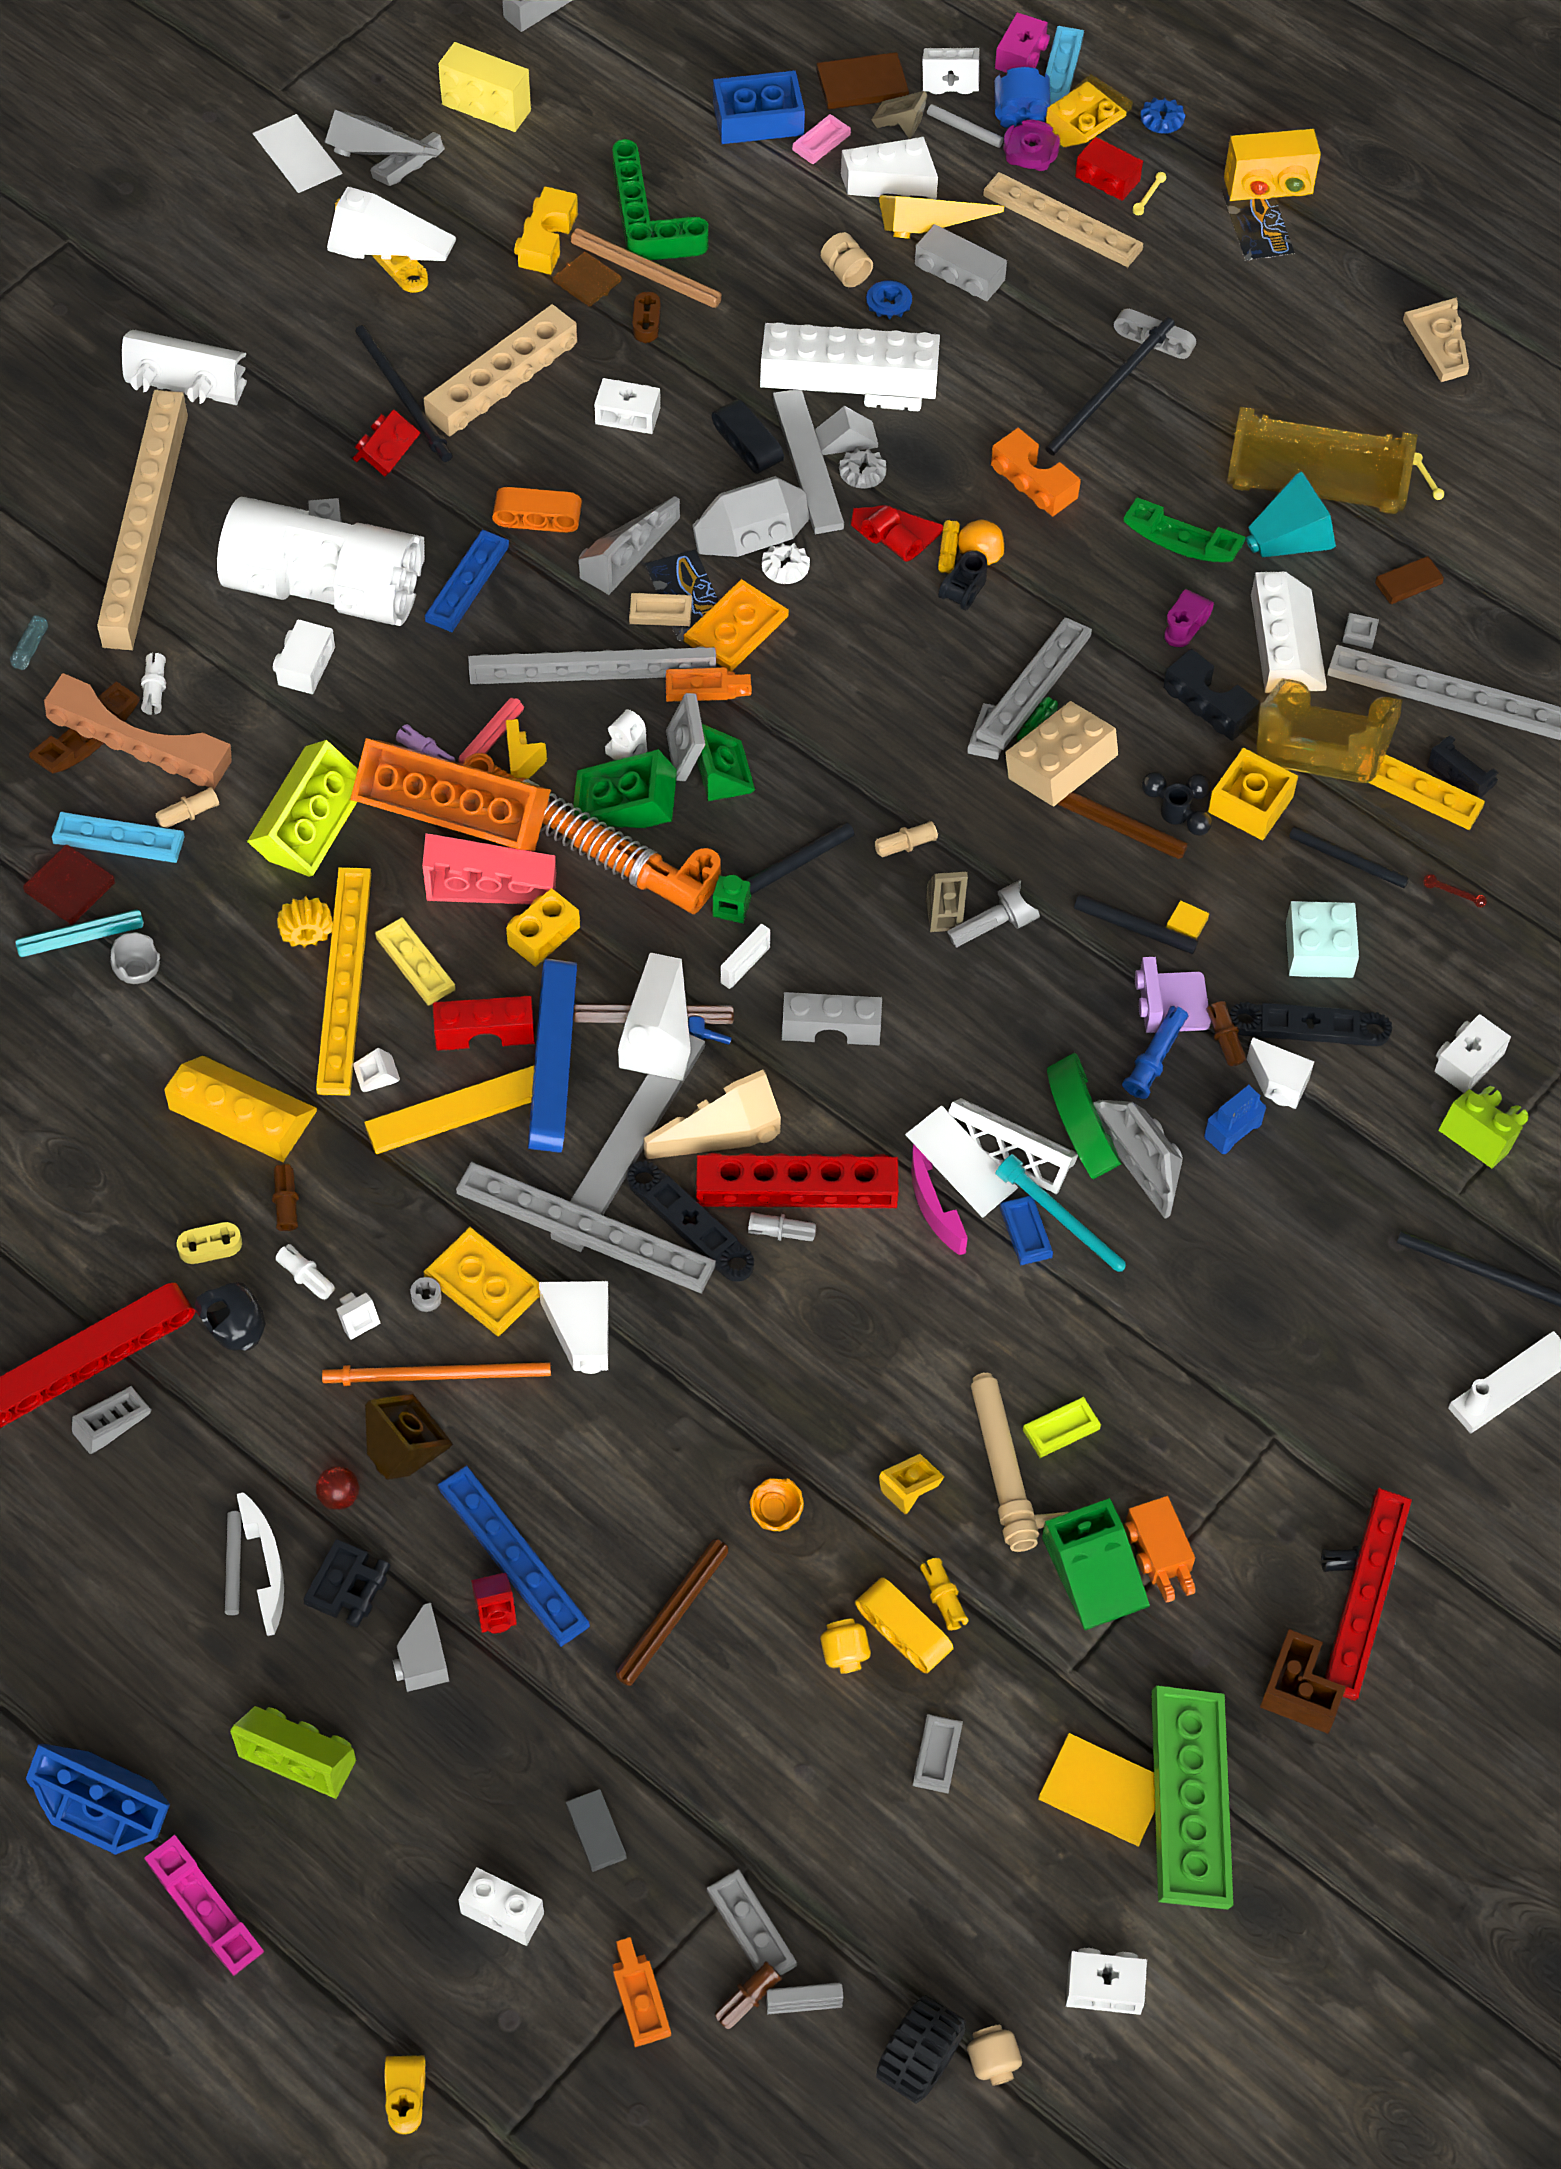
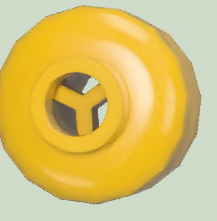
M854 1619L827 1624V1630L820 1636L826 1664L831 1668H840L841 1674L861 1670V1662L866 1661L871 1656L865 1627L861 1624H855Z

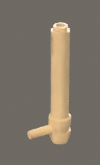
M981 1373L973 1377L971 1390L1000 1504L998 1509L1001 1524L1005 1526L1003 1529L1004 1539L1010 1545L1012 1551H1026L1038 1544V1529L1044 1528L1045 1521L1069 1512L1034 1515L1032 1504L1026 1498L998 1381L996 1378H993L991 1373Z

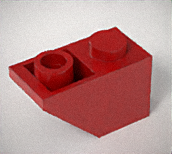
M507 1573L471 1580L482 1633L488 1631L490 1633H501L507 1631L510 1626L517 1625L514 1598Z

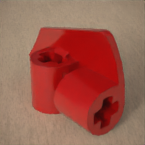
M887 505L853 508L851 526L870 542L875 544L882 542L905 562L912 560L926 549L942 533L944 527L942 524L914 516Z

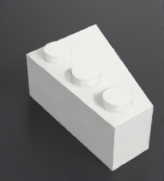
M924 137L842 150L841 177L848 195L880 197L884 193L901 195V197L924 196L928 197V199H937L938 176Z

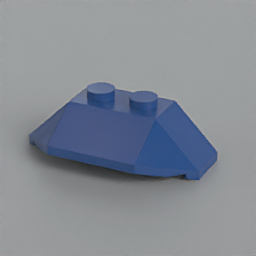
M39 1744L26 1776L29 1786L33 1787L38 1802L52 1825L115 1855L158 1838L170 1803L152 1781L88 1751Z

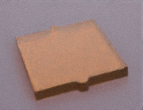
M587 252L581 254L573 262L566 263V267L553 277L554 283L589 307L601 297L608 296L609 291L622 281V277Z

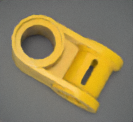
M386 2056L385 2107L390 2127L399 2134L412 2133L421 2124L423 2091L425 2090V2056ZM408 2106L409 2110H407L406 2116L400 2117L399 2113H401L402 2107Z

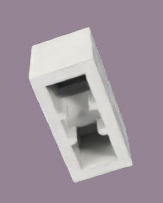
M924 48L923 91H930L932 94H942L946 91L970 94L973 91H979V48Z
M603 378L594 404L595 424L653 434L661 408L660 388Z
M1480 1014L1471 1023L1465 1021L1455 1035L1457 1038L1452 1043L1445 1042L1436 1054L1438 1062L1434 1072L1463 1093L1468 1089L1471 1090L1505 1054L1511 1036Z
M477 1867L458 1899L461 1914L525 1946L529 1943L544 1915L542 1899Z
M1081 1948L1078 1952L1072 1951L1068 1964L1066 2007L1141 2015L1145 2002L1147 1959H1139L1138 1955L1130 1952H1119L1115 1956L1102 1955L1099 1950L1093 1948ZM1102 1974L1109 1975L1111 1985L1104 1984Z

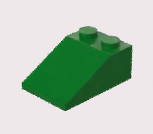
M658 749L577 770L573 806L574 808H580L582 813H589L591 818L596 817L599 822H605L607 827L647 828L671 822L677 769ZM575 810L574 816L577 817L580 813ZM583 815L582 821L585 822L588 819V817L586 815Z

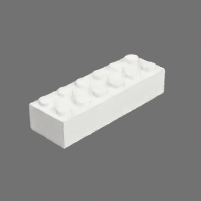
M765 323L760 387L935 399L940 335L926 332L909 333L897 330L879 331L867 328L849 329Z

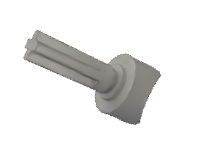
M1021 880L998 891L1000 905H996L948 930L947 933L952 944L957 948L1005 923L1007 920L1015 928L1019 929L1040 917L1038 909L1027 904L1020 895Z

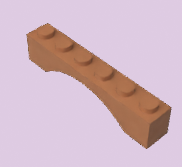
M64 673L61 674L44 700L46 717L52 723L76 730L86 738H95L114 750H122L132 754L142 762H150L160 766L170 774H178L188 778L198 786H207L215 789L232 762L231 744L203 732L190 735H163L144 731L129 725L106 709L97 698L90 684Z

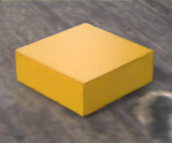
M1180 900L1166 927L1197 939L1208 921L1209 913Z

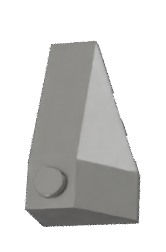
M339 110L334 111L325 143L335 147L334 152L350 157L351 153L361 155L438 156L440 151L424 142L408 137L405 133L395 131L392 127L376 120Z
M675 496L599 538L589 549H584L578 559L580 579L610 595L680 519V499Z

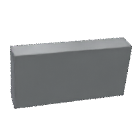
M600 1789L566 1802V1807L592 1872L627 1859L626 1852Z

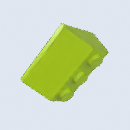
M254 1706L233 1725L230 1731L240 1758L334 1799H337L356 1762L354 1750L347 1740L335 1735L328 1738L319 1734L318 1729L313 1725L300 1721L299 1724L286 1719L282 1712L270 1707L264 1710Z

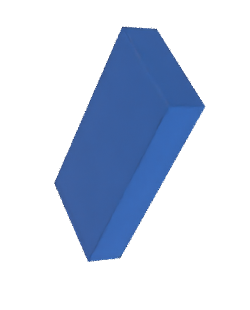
M1031 1196L1000 1203V1211L1020 1266L1052 1258L1053 1251L1034 1199Z

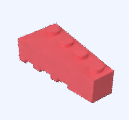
M425 834L422 866L427 901L531 904L537 896H543L551 888L553 890L556 888L555 855Z

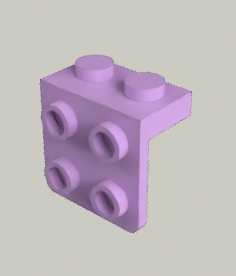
M1143 957L1141 969L1135 971L1136 989L1141 991L1139 1015L1144 1017L1146 1033L1157 1032L1170 1006L1180 1007L1189 1015L1180 1031L1207 1030L1210 1027L1211 1020L1206 1012L1208 999L1204 975L1201 972L1158 974L1156 957Z

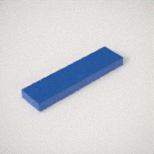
M482 529L425 614V622L453 632L509 548V540Z

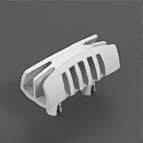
M131 330L123 337V377L125 382L131 383L136 391L141 386H143L144 392L150 386H154L161 390L169 389L174 392H183L192 402L199 397L200 404L207 397L212 398L214 401L237 405L247 380L241 377L245 367L237 363L246 356V353Z

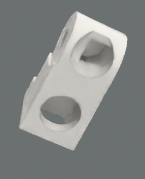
M625 710L608 728L612 740L605 746V754L614 760L647 752L645 723L635 712Z

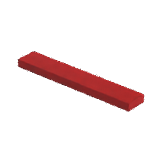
M1381 1488L1375 1491L1324 1679L1345 1686L1346 1689L1343 1697L1354 1701L1359 1698L1412 1502L1410 1498Z

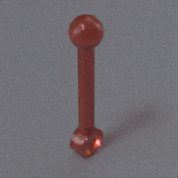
M1428 874L1424 878L1423 883L1427 888L1438 887L1473 901L1477 907H1484L1487 903L1485 896H1475L1437 881L1436 876Z

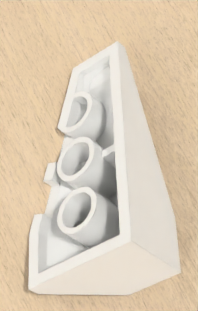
M347 186L336 206L327 248L328 251L352 258H364V255L367 254L381 255L382 259H391V255L408 256L411 260L445 261L456 242V237L373 193Z
M650 953L618 1048L619 1068L683 1081L691 1047L682 959Z

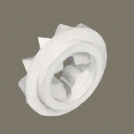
M782 542L777 547L770 546L768 552L763 553L762 570L774 582L781 584L795 583L804 578L808 573L810 557H807L805 548L799 549L795 543L789 546L784 545ZM790 557V562H787L786 565H784L783 568H781V561H784L785 558Z

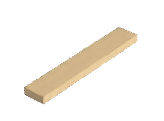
M1000 172L984 188V197L1126 267H1129L1143 250L1142 242Z

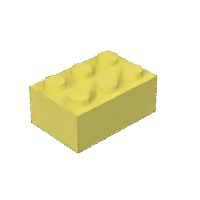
M457 42L452 44L438 63L442 105L513 132L517 131L530 113L529 69Z

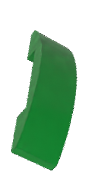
M1138 497L1124 516V522L1129 527L1155 544L1175 553L1204 561H1233L1246 539L1245 536L1220 527L1216 529L1215 533L1170 518L1164 515V507Z
M1074 1052L1047 1068L1048 1080L1058 1112L1080 1160L1090 1177L1094 1180L1122 1163L1112 1138L1105 1133L1085 1084L1088 1082L1078 1055Z

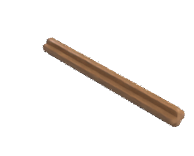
M576 228L571 235L572 244L712 308H717L722 300L721 292L583 229Z

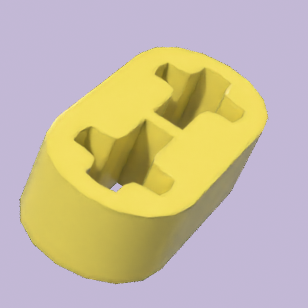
M229 1222L187 1230L177 1239L179 1256L188 1264H198L230 1257L240 1251L242 1247V1238L238 1227ZM229 1235L230 1243L223 1244L222 1236ZM195 1242L197 1245V1250L194 1252H190L189 1243Z

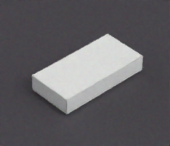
M760 924L721 965V984L729 989L732 988L770 948L769 928Z

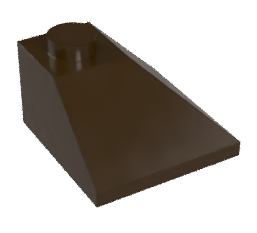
M414 1394L372 1399L365 1405L367 1455L375 1464L377 1471L387 1480L412 1475L453 1445Z

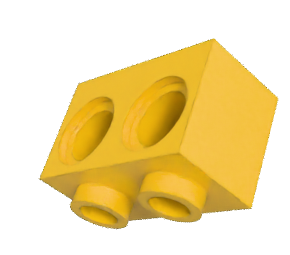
M551 888L543 896H537L525 912L514 916L506 927L508 945L536 967L580 928L579 910Z

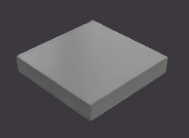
M686 693L683 696L666 729L671 763L677 769L676 781H686L705 746L697 695L693 693Z

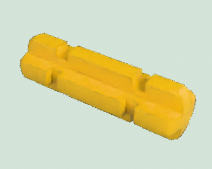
M947 520L944 522L938 570L941 573H951L955 567L960 530L958 521Z

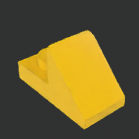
M518 719L506 720L511 775L517 778L524 777L529 779L547 760L546 744H527L526 731L519 732Z
M921 1454L882 1471L879 1475L882 1493L904 1514L910 1511L920 1495L938 1487L944 1479V1476Z

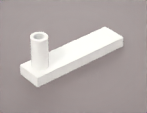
M1554 1331L1485 1379L1474 1381L1471 1389L1453 1400L1448 1409L1470 1433H1473L1561 1371L1560 1337Z

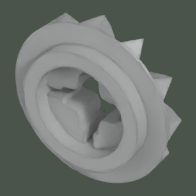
M856 447L853 453L846 452L844 459L840 460L839 466L841 478L847 484L856 488H871L878 485L885 478L887 470L886 460L881 459L880 452L871 453L869 448L866 451H860ZM862 463H866L867 467H865L861 474L859 467Z

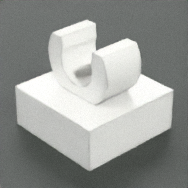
M351 1292L340 1298V1302L343 1305L336 1310L343 1329L351 1340L380 1324L373 1301L367 1293L356 1298Z

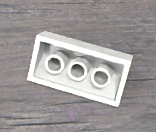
M1256 572L1251 600L1265 693L1326 691L1327 685L1312 590L1287 572Z

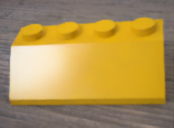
M205 1056L181 1064L164 1089L170 1110L281 1162H284L317 1112L316 1107Z

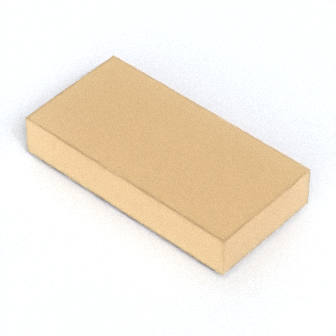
M631 593L629 622L630 624L690 626L692 595Z

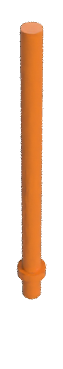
M550 1362L351 1369L350 1365H344L343 1369L322 1370L323 1383H343V1386H351V1382L551 1376Z

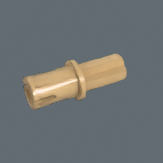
M209 787L189 798L183 796L180 802L156 813L157 822L162 828H168L188 818L194 820L195 815L219 806L217 795L212 787Z
M932 821L910 829L902 827L897 833L877 839L875 841V849L881 857L903 850L910 852L915 846L936 841L938 838L937 830Z

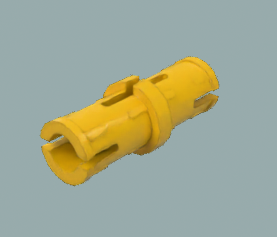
M940 1558L927 1560L929 1568L923 1563L920 1566V1570L924 1574L931 1590V1601L933 1604L938 1605L947 1629L951 1631L962 1627L959 1621L961 1620L962 1624L966 1625L968 1617L965 1615L957 1598L958 1589L955 1584L953 1585L950 1582L942 1565V1560Z

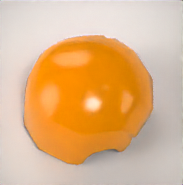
M980 519L968 523L959 532L958 546L961 554L969 551H979L986 556L987 565L997 562L1004 555L1003 534L996 524Z
M769 1478L763 1481L761 1485H758L753 1490L749 1502L752 1518L763 1529L769 1531L789 1529L799 1521L804 1508L802 1491L788 1478Z

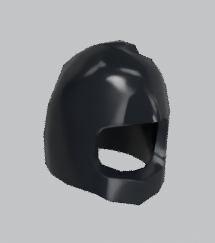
M244 1283L226 1284L219 1288L208 1290L197 1297L195 1303L196 1313L214 1339L223 1347L233 1351H246L253 1349L258 1344L266 1325L265 1318L257 1299ZM223 1301L227 1305L220 1310L207 1312L213 1303Z

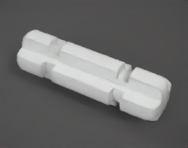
M865 394L864 404L866 407L876 408L877 405H881V408L904 410V407H906L908 411L918 412L921 409L922 398Z

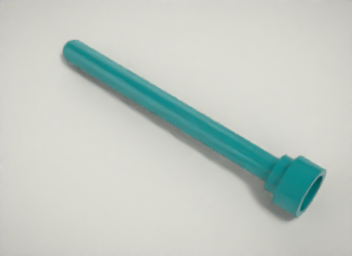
M1011 1154L1002 1162L995 1172L1005 1183L1009 1181L1012 1185L1016 1183L1115 1271L1121 1272L1125 1269L1126 1263L1120 1256L1025 1174L1026 1170L1022 1167L1023 1162L1015 1155Z

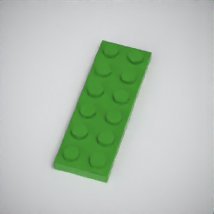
M1156 1686L1152 1690L1158 1902L1228 1910L1233 1906L1225 1694Z

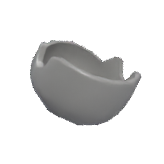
M133 932L125 933L115 939L111 949L110 962L112 970L120 980L129 984H140L149 981L157 974L160 965V953L156 951L151 937Z

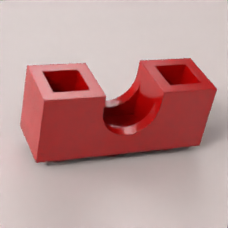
M531 996L433 1002L434 1033L437 1051L468 1049L470 1039L480 1034L498 1036L502 1041V1046L535 1044Z

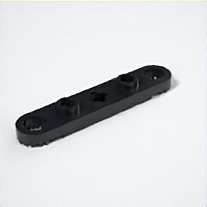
M1249 1002L1237 1003L1230 1011L1234 1027L1239 1029L1237 1034L1242 1036L1381 1046L1389 1040L1392 1032V1022L1383 1013L1381 1015L1379 1012L1364 1013L1360 1012V1010L1272 1003L1250 1004ZM1248 1014L1253 1018L1254 1022L1242 1025V1022L1239 1023L1237 1016ZM1307 1019L1313 1020V1024H1315L1314 1029L1308 1028ZM1377 1024L1382 1027L1384 1032L1381 1035H1372V1032L1369 1033V1030H1367V1026Z
M644 1160V1162L638 1161V1163H634L629 1168L627 1181L630 1190L699 1254L715 1260V1268L724 1277L738 1282L746 1280L751 1276L754 1270V1258L751 1251H748L746 1247L738 1242V1239L674 1180L668 1175L666 1176L653 1162H648L647 1160ZM646 1172L651 1174L653 1179L649 1184L646 1183L644 1185L642 1183L640 1185L635 1177L639 1173ZM696 1216V1225L692 1223L685 1225L684 1217L692 1218ZM732 1258H742L747 1264L742 1270L739 1269L737 1271V1269H730L728 1262Z

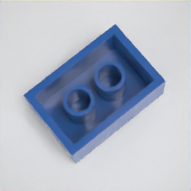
M796 71L713 79V106L721 144L804 135L805 109Z

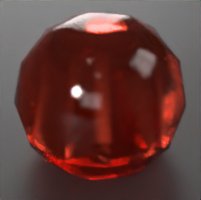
M333 1466L323 1471L315 1487L320 1503L332 1510H344L353 1505L358 1498L360 1490L357 1476L350 1469L340 1466Z

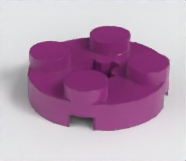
M1039 120L1022 121V125L1015 128L1012 125L1004 136L1003 148L1006 154V161L1011 165L1023 168L1036 169L1038 171L1047 170L1049 164L1058 156L1060 138L1058 134L1056 136L1052 132L1053 127ZM1030 142H1034L1035 146H1029Z

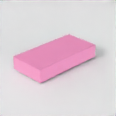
M829 114L793 143L792 151L811 164H814L850 136L851 128Z

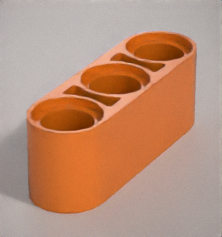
M503 487L496 493L492 519L497 525L506 528L573 532L579 526L582 500L578 495L571 492Z

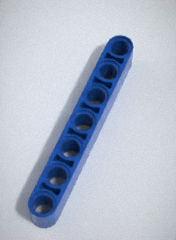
M544 958L528 1149L562 1152L566 1121L577 962Z

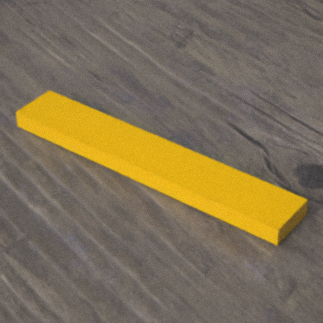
M534 1066L364 1122L375 1154L531 1103Z

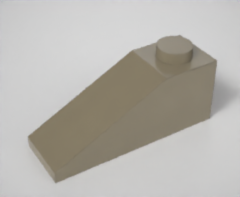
M967 872L934 874L929 880L926 903L930 932L948 931L963 923L968 880Z

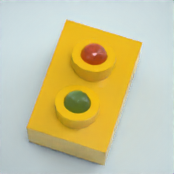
M1314 129L1230 136L1224 172V180L1230 201L1313 194L1321 154Z

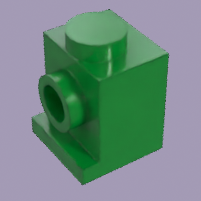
M719 875L713 893V917L744 924L752 898L750 882L743 881L736 875H728L726 877ZM723 903L738 905V910L723 907Z

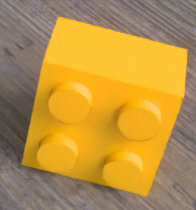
M1243 748L1213 789L1208 812L1263 841L1293 799L1298 775Z

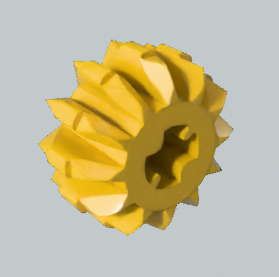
M306 896L303 900L293 898L292 904H283L282 910L278 912L277 924L283 941L290 942L291 946L299 944L303 948L308 944L317 946L318 941L327 940L328 934L332 932L333 922L327 903H321L319 898L308 900Z

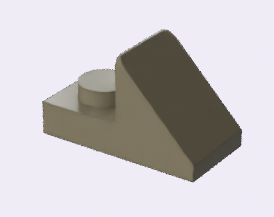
M921 91L882 101L871 119L876 128L892 127L899 124L906 136L911 139L921 123L927 93Z

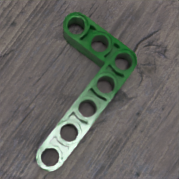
M629 139L615 142L612 149L613 172L626 249L649 260L691 257L706 253L709 246V225L705 219L687 217L650 221L638 147L635 142Z

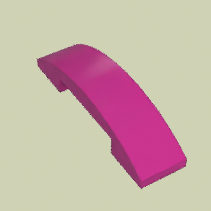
M913 1144L912 1183L922 1214L942 1242L958 1255L965 1254L968 1237L957 1209L943 1212L927 1172L933 1169V1164Z
M175 1835L144 1858L189 1922L233 1976L264 1953L258 1942L244 1924L233 1914Z

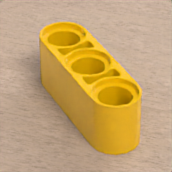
M881 1577L855 1601V1605L862 1616L921 1672L927 1674L953 1650V1645L949 1638L887 1579Z

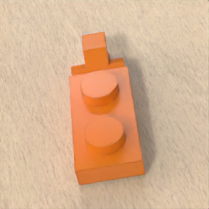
M727 668L666 670V702L681 701L686 693L696 694L698 701L728 700L751 695L750 674L735 675V672L727 671Z
M631 1937L616 1941L620 1962L613 1964V1976L634 2046L638 2047L670 2037L671 2030L650 1961H647L645 1954L636 1957Z

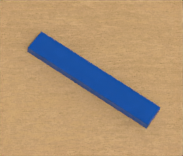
M467 1465L438 1484L439 1491L501 1571L507 1573L508 1580L560 1647L590 1627L586 1617Z

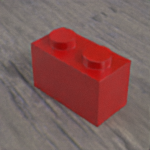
M1095 137L1077 157L1075 177L1123 201L1141 180L1143 160Z

